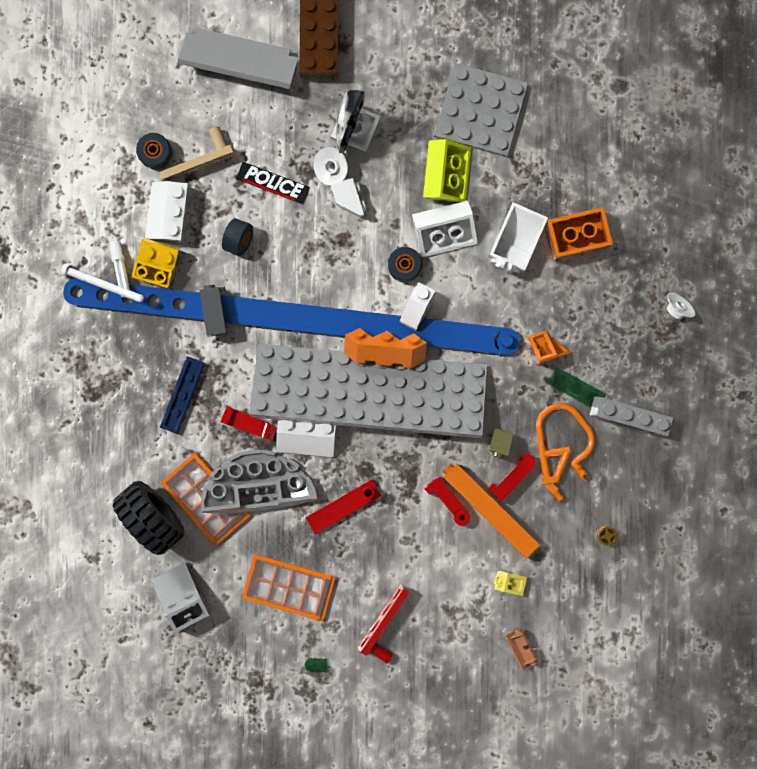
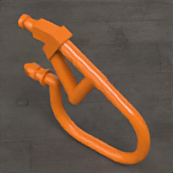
M555 403L548 406L540 413L536 422L543 475L542 485L546 486L558 502L564 496L560 494L554 483L561 480L570 456V447L546 450L543 434L545 418L555 410H566L575 417L586 431L588 446L583 453L571 462V466L575 469L574 472L578 474L581 480L586 481L583 475L587 479L589 478L587 472L579 464L592 453L595 446V435L592 428L577 409L566 403ZM561 456L554 476L550 477L548 457Z

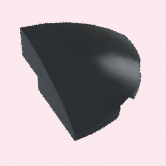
M350 90L345 92L342 98L336 127L339 153L344 154L356 127L358 115L365 102V92Z

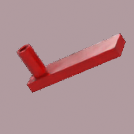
M371 479L305 518L314 534L379 498L381 494Z
M400 585L358 647L360 653L365 656L371 653L386 664L391 660L393 654L376 642L409 595L410 591Z

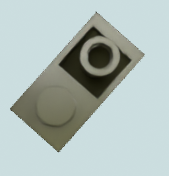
M494 428L487 450L491 451L490 455L497 458L508 456L513 434Z

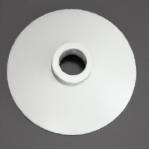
M323 148L315 156L314 171L322 183L331 186V184L341 182L346 178L348 162L345 155L339 153L337 148Z

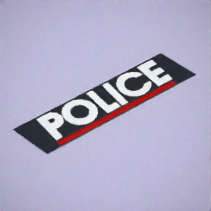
M243 161L236 177L237 180L300 204L304 203L310 188Z

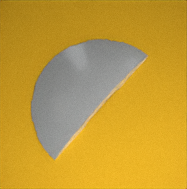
M249 450L229 457L228 461L221 466H217L211 473L205 489H203L201 513L235 514L273 510L316 500L317 495L309 476L307 477L300 466L292 459H286L273 451Z

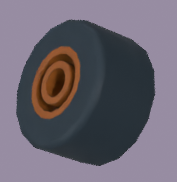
M148 133L139 139L136 145V153L138 159L146 167L159 169L169 163L172 157V148L163 135Z
M232 219L224 231L222 249L238 256L243 255L251 243L253 226L240 219Z
M410 247L395 249L388 259L389 273L399 282L414 280L419 276L422 269L420 255Z

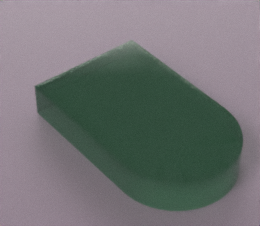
M327 658L307 659L305 662L306 670L309 672H327Z

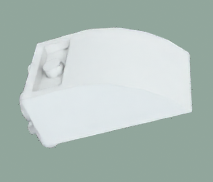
M513 202L488 258L492 259L491 262L496 264V267L512 274L513 272L517 274L519 272L523 273L548 217Z

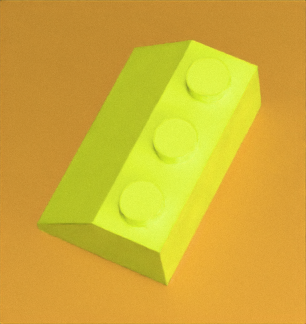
M446 139L429 141L423 198L451 203L466 201L471 147Z

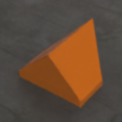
M546 330L528 336L537 365L573 353L549 336Z

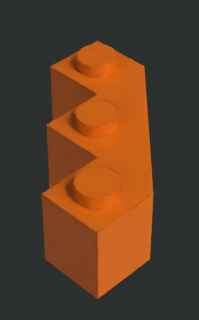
M361 328L345 334L344 353L356 363H365V360L376 361V365L392 366V363L403 364L405 368H412L425 361L427 342L416 334L401 340L388 331L372 337Z

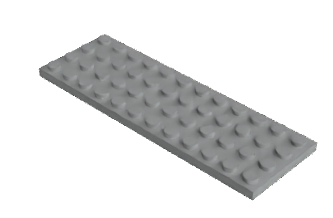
M258 344L249 415L256 418L482 438L487 365L425 359L424 362L412 368H405L403 364L392 363V366L376 365V361L365 360V363H356L344 351Z

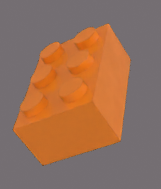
M604 207L546 221L545 225L554 260L608 248L613 245Z

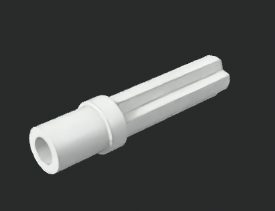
M111 242L109 244L112 255L111 259L112 263H114L118 286L130 290L121 242Z

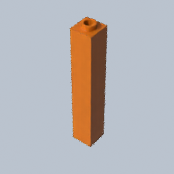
M457 463L454 466L450 464L443 471L445 473L443 478L526 559L536 550L540 544Z

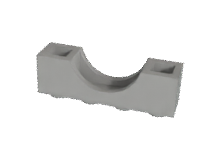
M594 397L590 416L629 425L661 436L669 435L673 417L603 397Z

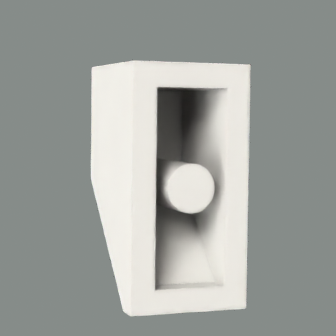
M418 282L399 322L417 330L434 300L435 290Z

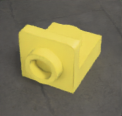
M498 571L494 580V589L523 596L527 577Z

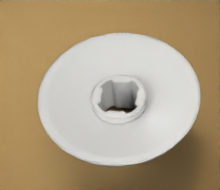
M668 293L667 300L669 305L667 310L673 317L681 320L684 316L689 318L695 316V310L688 301L676 293Z

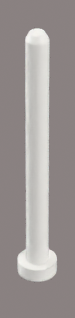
M64 264L61 269V275L64 277L72 276L134 301H144L143 295L75 270L70 264Z

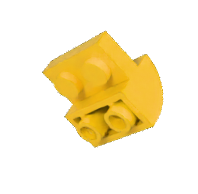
M143 238L138 257L135 259L132 278L169 288L178 265L177 260L180 249Z

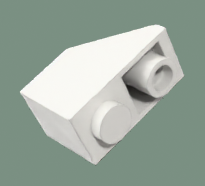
M353 178L331 184L336 205L359 218H363V212L367 210L364 201H360L358 194L361 193L358 182L354 183Z

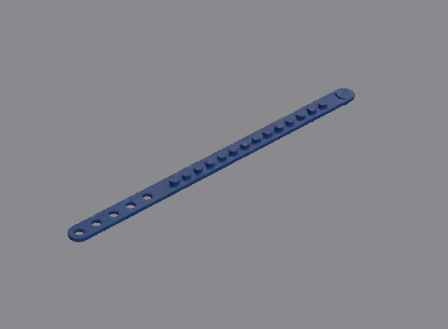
M77 278L69 280L64 286L63 295L65 300L76 306L204 320L199 292L129 284L130 291L143 295L144 301L137 302L133 300L130 304H126L123 302L121 295L106 290L108 292L107 299L104 301L98 300L97 292L103 288ZM75 286L82 288L83 293L79 298H74L71 295V290ZM151 295H156L159 298V304L155 307L148 304V298ZM221 295L225 321L232 324L345 336V334L361 328L372 337L388 331L399 340L416 334L427 342V346L502 355L513 354L518 349L520 343L518 333L511 328L423 318L417 330H414L400 323L401 316ZM177 298H182L185 301V306L181 310H177L173 306V302ZM498 332H501L497 339V345L499 347V349H497L495 346L494 339L496 334Z

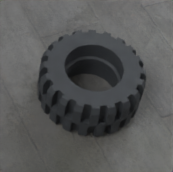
M134 481L114 499L112 506L118 519L137 542L142 544L151 553L162 555L183 538L185 530L176 513L154 489H151L144 482Z

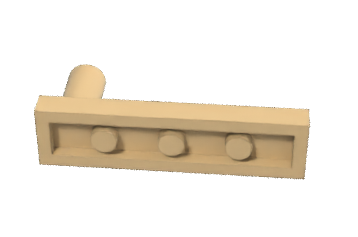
M217 126L209 129L215 151L159 172L161 180L166 182L234 156L231 145L227 146L220 127Z

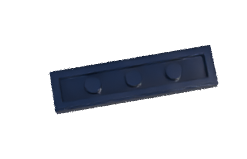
M186 357L159 428L175 434L179 433L205 366L204 362Z

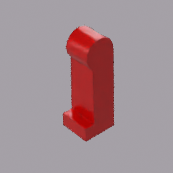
M229 406L226 407L220 421L223 424L271 441L277 431V427L268 424V422L250 417V415Z
M530 454L521 455L518 459V464L497 486L491 483L487 489L502 502L534 468L535 458Z
M439 476L424 487V490L429 495L434 491L453 514V520L456 524L465 526L470 522L469 512Z

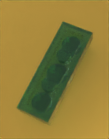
M555 367L546 383L592 408L594 397L605 398L607 395L558 367Z

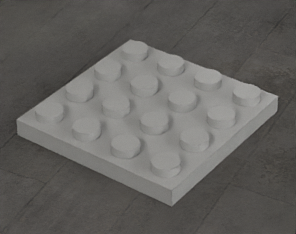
M454 63L434 137L507 157L528 83Z

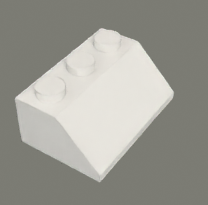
M170 181L152 182L146 239L184 243L190 186L187 183Z
M468 201L412 214L422 258L478 244L473 214Z
M278 420L276 452L334 457L336 425Z

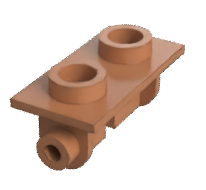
M516 628L505 636L522 671L530 665L538 664V657H536L532 647L527 648L526 646L530 643L521 628Z

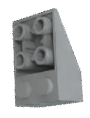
M186 562L151 579L174 633L211 614Z

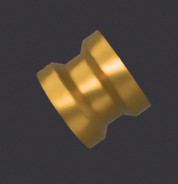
M603 526L597 531V539L601 544L611 546L617 541L618 534L614 528Z

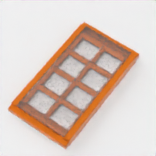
M194 452L160 483L216 546L243 523L250 514L201 513L203 489H205L212 471Z
M254 554L242 599L323 622L335 576Z

